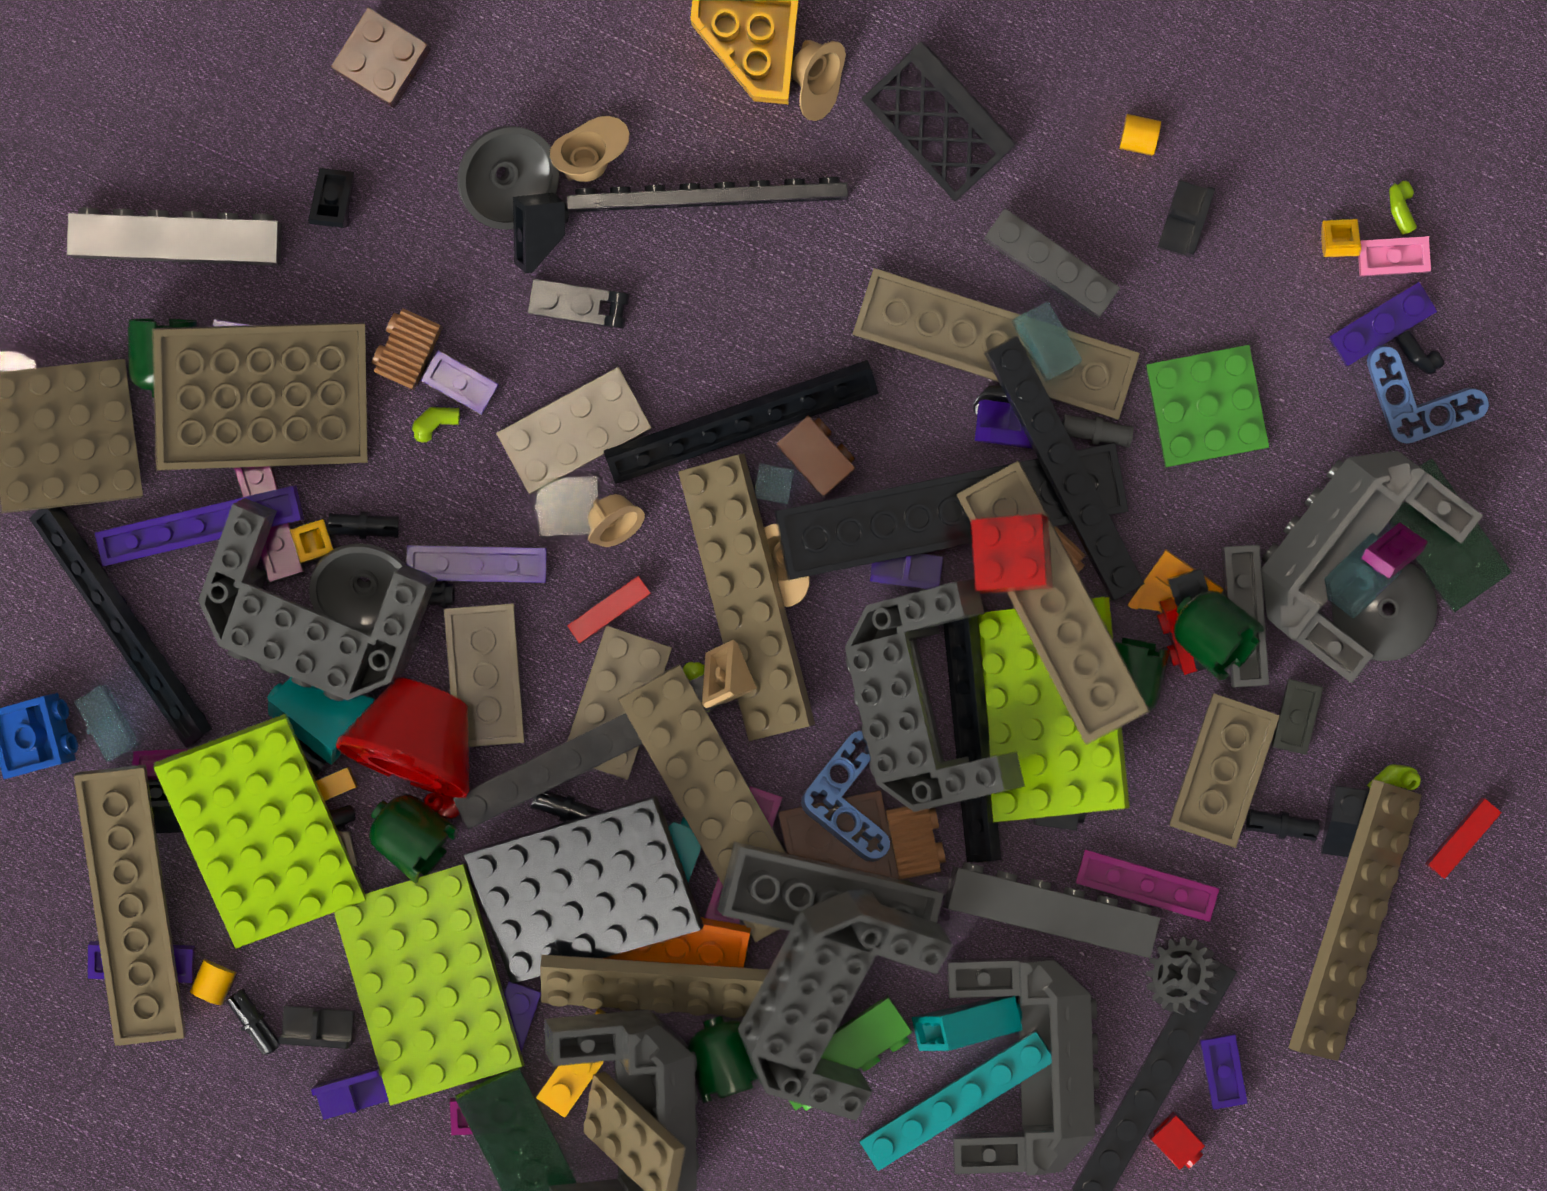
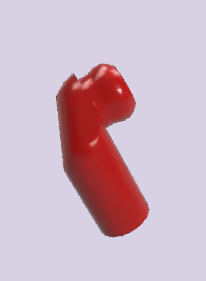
M432 792L427 794L424 799V803L444 818L453 819L460 814L452 797Z

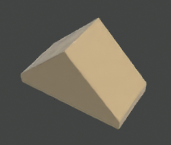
M734 639L706 652L702 705L705 708L730 702L757 689L739 645Z

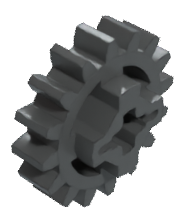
M1182 937L1180 943L1170 939L1169 949L1166 950L1159 946L1157 950L1160 957L1149 960L1154 965V969L1146 971L1145 975L1152 978L1153 982L1149 983L1146 987L1155 993L1152 1000L1162 1004L1161 1007L1170 1012L1174 1010L1184 1015L1186 1008L1194 1013L1198 1012L1197 1003L1201 1002L1208 1005L1209 1001L1206 997L1208 992L1211 994L1217 993L1212 983L1213 981L1221 980V976L1215 974L1213 970L1217 969L1220 963L1212 959L1214 955L1213 950L1205 947V944L1196 939L1192 941Z

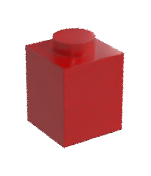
M1174 1112L1148 1135L1153 1143L1179 1170L1184 1166L1187 1168L1192 1167L1203 1156L1201 1150L1205 1145Z

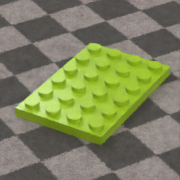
M1109 597L1091 598L1113 639ZM1016 609L984 612V614L978 615L989 727L990 757L1017 752L1025 785L1024 787L991 794L993 822L1130 808L1122 727L1088 745L1085 744Z
M287 714L269 719L154 763V770L235 949L339 911L347 906L366 901L363 887Z
M466 864L419 877L417 883L409 880L364 894L366 901L334 912L390 1106L525 1066Z

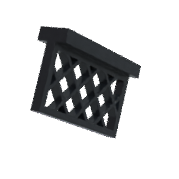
M922 41L861 98L955 202L1018 145L928 45ZM911 62L921 71V87L901 86L902 71ZM897 76L896 86H887ZM926 78L935 87H926ZM882 89L896 90L895 111L881 110L872 99ZM901 90L921 91L920 112L900 111ZM925 91H939L945 97L944 113L925 112ZM949 103L958 113H949ZM886 114L895 115V124L886 116ZM900 115L920 116L919 136H905L899 130ZM924 116H944L943 137H924ZM949 117H963L969 123L968 138H948ZM973 129L982 139H973ZM909 140H919L918 149ZM923 141H943L942 162H929L923 156ZM948 141L968 142L967 163L947 162ZM972 142L987 143L996 155L986 164L972 163ZM933 166H942V176ZM947 166L967 167L966 182L957 191L946 181ZM971 167H980L971 177Z

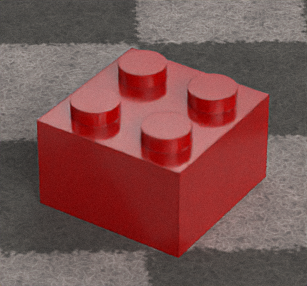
M1043 514L971 520L976 591L985 594L1053 588L1048 517Z

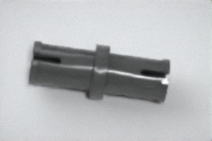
M1068 414L1063 416L1062 424L1071 437L1091 440V444L1095 445L1103 442L1115 443V445L1125 446L1126 448L1131 446L1133 426L1104 422L1101 417H1095L1093 420Z

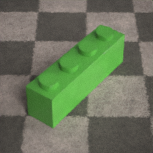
M886 995L837 1028L821 1058L855 1069L861 1067L863 1072L881 1061L878 1057L879 1054L888 1048L895 1052L910 1041L907 1036L912 1033V1030L889 995ZM789 1101L795 1109V1111L801 1108L802 1106L805 1109V1111L812 1108L803 1104Z

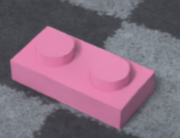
M1429 236L1360 241L1361 252L1360 256H1358L1360 277L1431 272Z

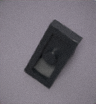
M319 168L308 224L340 228L349 226V204L354 185V172Z

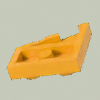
M1165 549L1144 579V584L1137 589L1127 606L1132 609H1148L1162 613L1159 601L1173 598L1167 579L1196 569ZM1204 575L1208 590L1222 593L1223 588Z

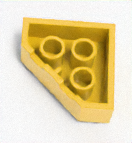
M692 0L691 25L753 101L789 105L799 0Z

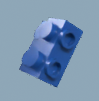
M58 693L0 708V768L3 779L13 778L76 760L74 753L78 750V742L75 735L69 733L65 720L69 717V708L67 703L59 698Z

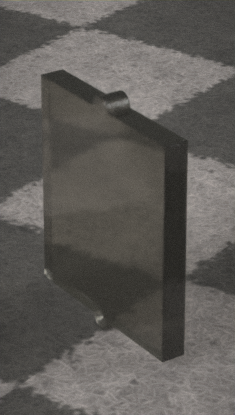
M598 476L559 478L537 490L538 504L535 505L534 509L538 511L539 537L583 535L591 532L588 524V514L594 506L593 501L596 498L599 499Z

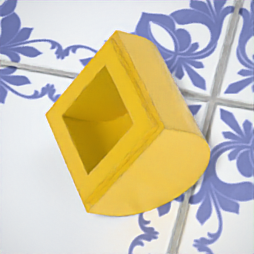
M1126 114L1119 149L1153 156L1158 142L1161 121Z
M1358 219L1323 220L1321 240L1324 257L1360 256L1361 242Z
M323 519L290 529L300 563L324 557L333 550Z
M204 959L190 989V993L207 1002L223 1005L236 972Z

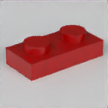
M1172 597L1159 601L1162 613L1157 615V620L1162 634H1169L1172 645L1166 647L1170 649L1169 658L1172 666L1179 665L1184 675L1198 671L1194 663V657L1175 638L1174 628L1179 615L1176 612L1178 606Z

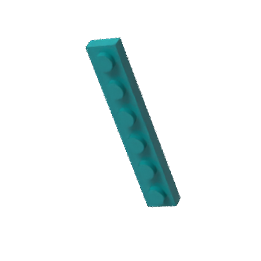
M1035 1030L863 1137L859 1142L877 1171L1050 1065L1051 1051L1038 1031Z

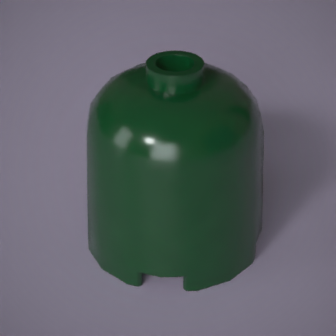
M154 318L129 319V326L127 327L129 373L131 380L136 386L152 391V397L154 398L152 328L197 327L196 320L169 319V325H156Z
M1206 591L1194 598L1188 596L1180 603L1176 610L1179 614L1174 628L1176 640L1219 681L1229 677V673L1226 670L1233 664L1240 668L1260 643V640L1256 637L1257 632L1261 633L1265 630L1261 623L1218 591Z
M1123 637L1122 643L1115 642V645L1151 712L1159 700L1170 649L1162 647L1157 652L1155 651V643Z
M403 794L393 798L389 803L383 800L376 806L371 813V817L375 820L371 825L369 838L371 844L378 852L410 880L417 883L419 873L423 876L428 875L443 858L447 851L442 846L448 837L455 840L459 829L418 798Z
M723 1016L702 1022L704 1029L695 1033L688 1045L689 1049L694 1051L696 1055L697 1069L694 1073L702 1103L711 1102L710 1095L718 1093V1096L722 1099L752 1089L751 1081L758 1079L751 1065L738 1031L741 1022L736 1020L724 1022Z

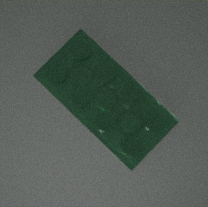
M1432 458L1419 466L1457 495ZM1406 501L1389 521L1392 527L1401 522L1428 541L1424 551L1415 560L1452 612L1458 611L1512 573L1478 523L1465 540L1460 543Z
M520 1067L503 1072L455 1095V1099L502 1191H549V1186L578 1183Z

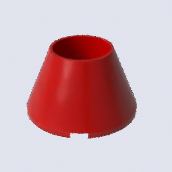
M396 678L337 740L336 748L345 756L387 777H391V774L411 781L410 785L413 787L460 799L466 798L470 790L468 705L455 696L430 685L406 678Z

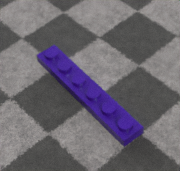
M296 485L243 497L277 511L271 527L304 520ZM243 498L95 532L102 567L219 540L232 504Z

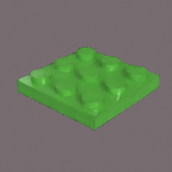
M1249 345L1145 365L1165 468L1269 448Z

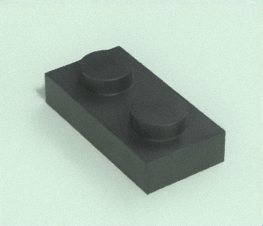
M1292 679L1287 680L1272 747L1307 755L1323 687Z

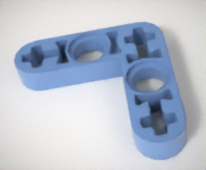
M1382 345L1375 347L1368 354L1367 366L1389 432L1399 442L1408 444L1478 420L1488 411L1489 402L1487 396L1481 390L1475 388H1464L1416 405L1398 352L1391 347ZM1383 352L1385 356H1392L1393 361L1388 363V368L1392 375L1398 372L1399 378L1387 379L1381 384L1380 378H1387L1382 367H1376L1375 362L1380 360L1379 354ZM1392 385H1400L1404 390L1402 401L1398 404H1390L1385 395L1387 389ZM1469 395L1472 398L1480 399V403L1475 405L1476 411L1474 413L1469 409H1462L1457 411L1460 418L1456 419V413L1450 401L1454 400V404L1460 406L1468 402L1467 396ZM1436 406H1443L1448 412L1447 420L1442 425H1434L1430 421V411ZM1422 411V421L1428 428L1427 430L1423 431V426L1417 425L1410 428L1409 436L1397 431V428L1402 426V419L1405 418L1408 422H1416L1420 420L1417 413Z
M857 731L845 740L802 796L801 805L808 816L859 857L866 861L874 862L881 859L890 848L889 837L881 828L842 798L870 762L867 745L864 750L868 754L860 753L853 762L847 759L855 750V745L852 741L858 744L862 740L867 744L863 738L862 731ZM835 765L843 766L848 772L847 781L842 784L834 782L830 776L831 767ZM819 793L823 794L825 797L823 803L829 809L834 804L839 806L829 820L824 817L829 810L821 805L817 808L811 805L814 800L810 796L811 794L813 796H817ZM843 813L850 815L855 822L854 829L850 832L840 830L836 823L838 815ZM864 826L867 830L862 835L868 840L876 837L879 840L877 846L880 851L875 849L869 852L866 849L868 842L865 839L859 837L855 842L852 837Z

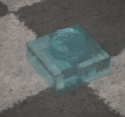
M760 463L754 491L756 499L788 505L794 470Z

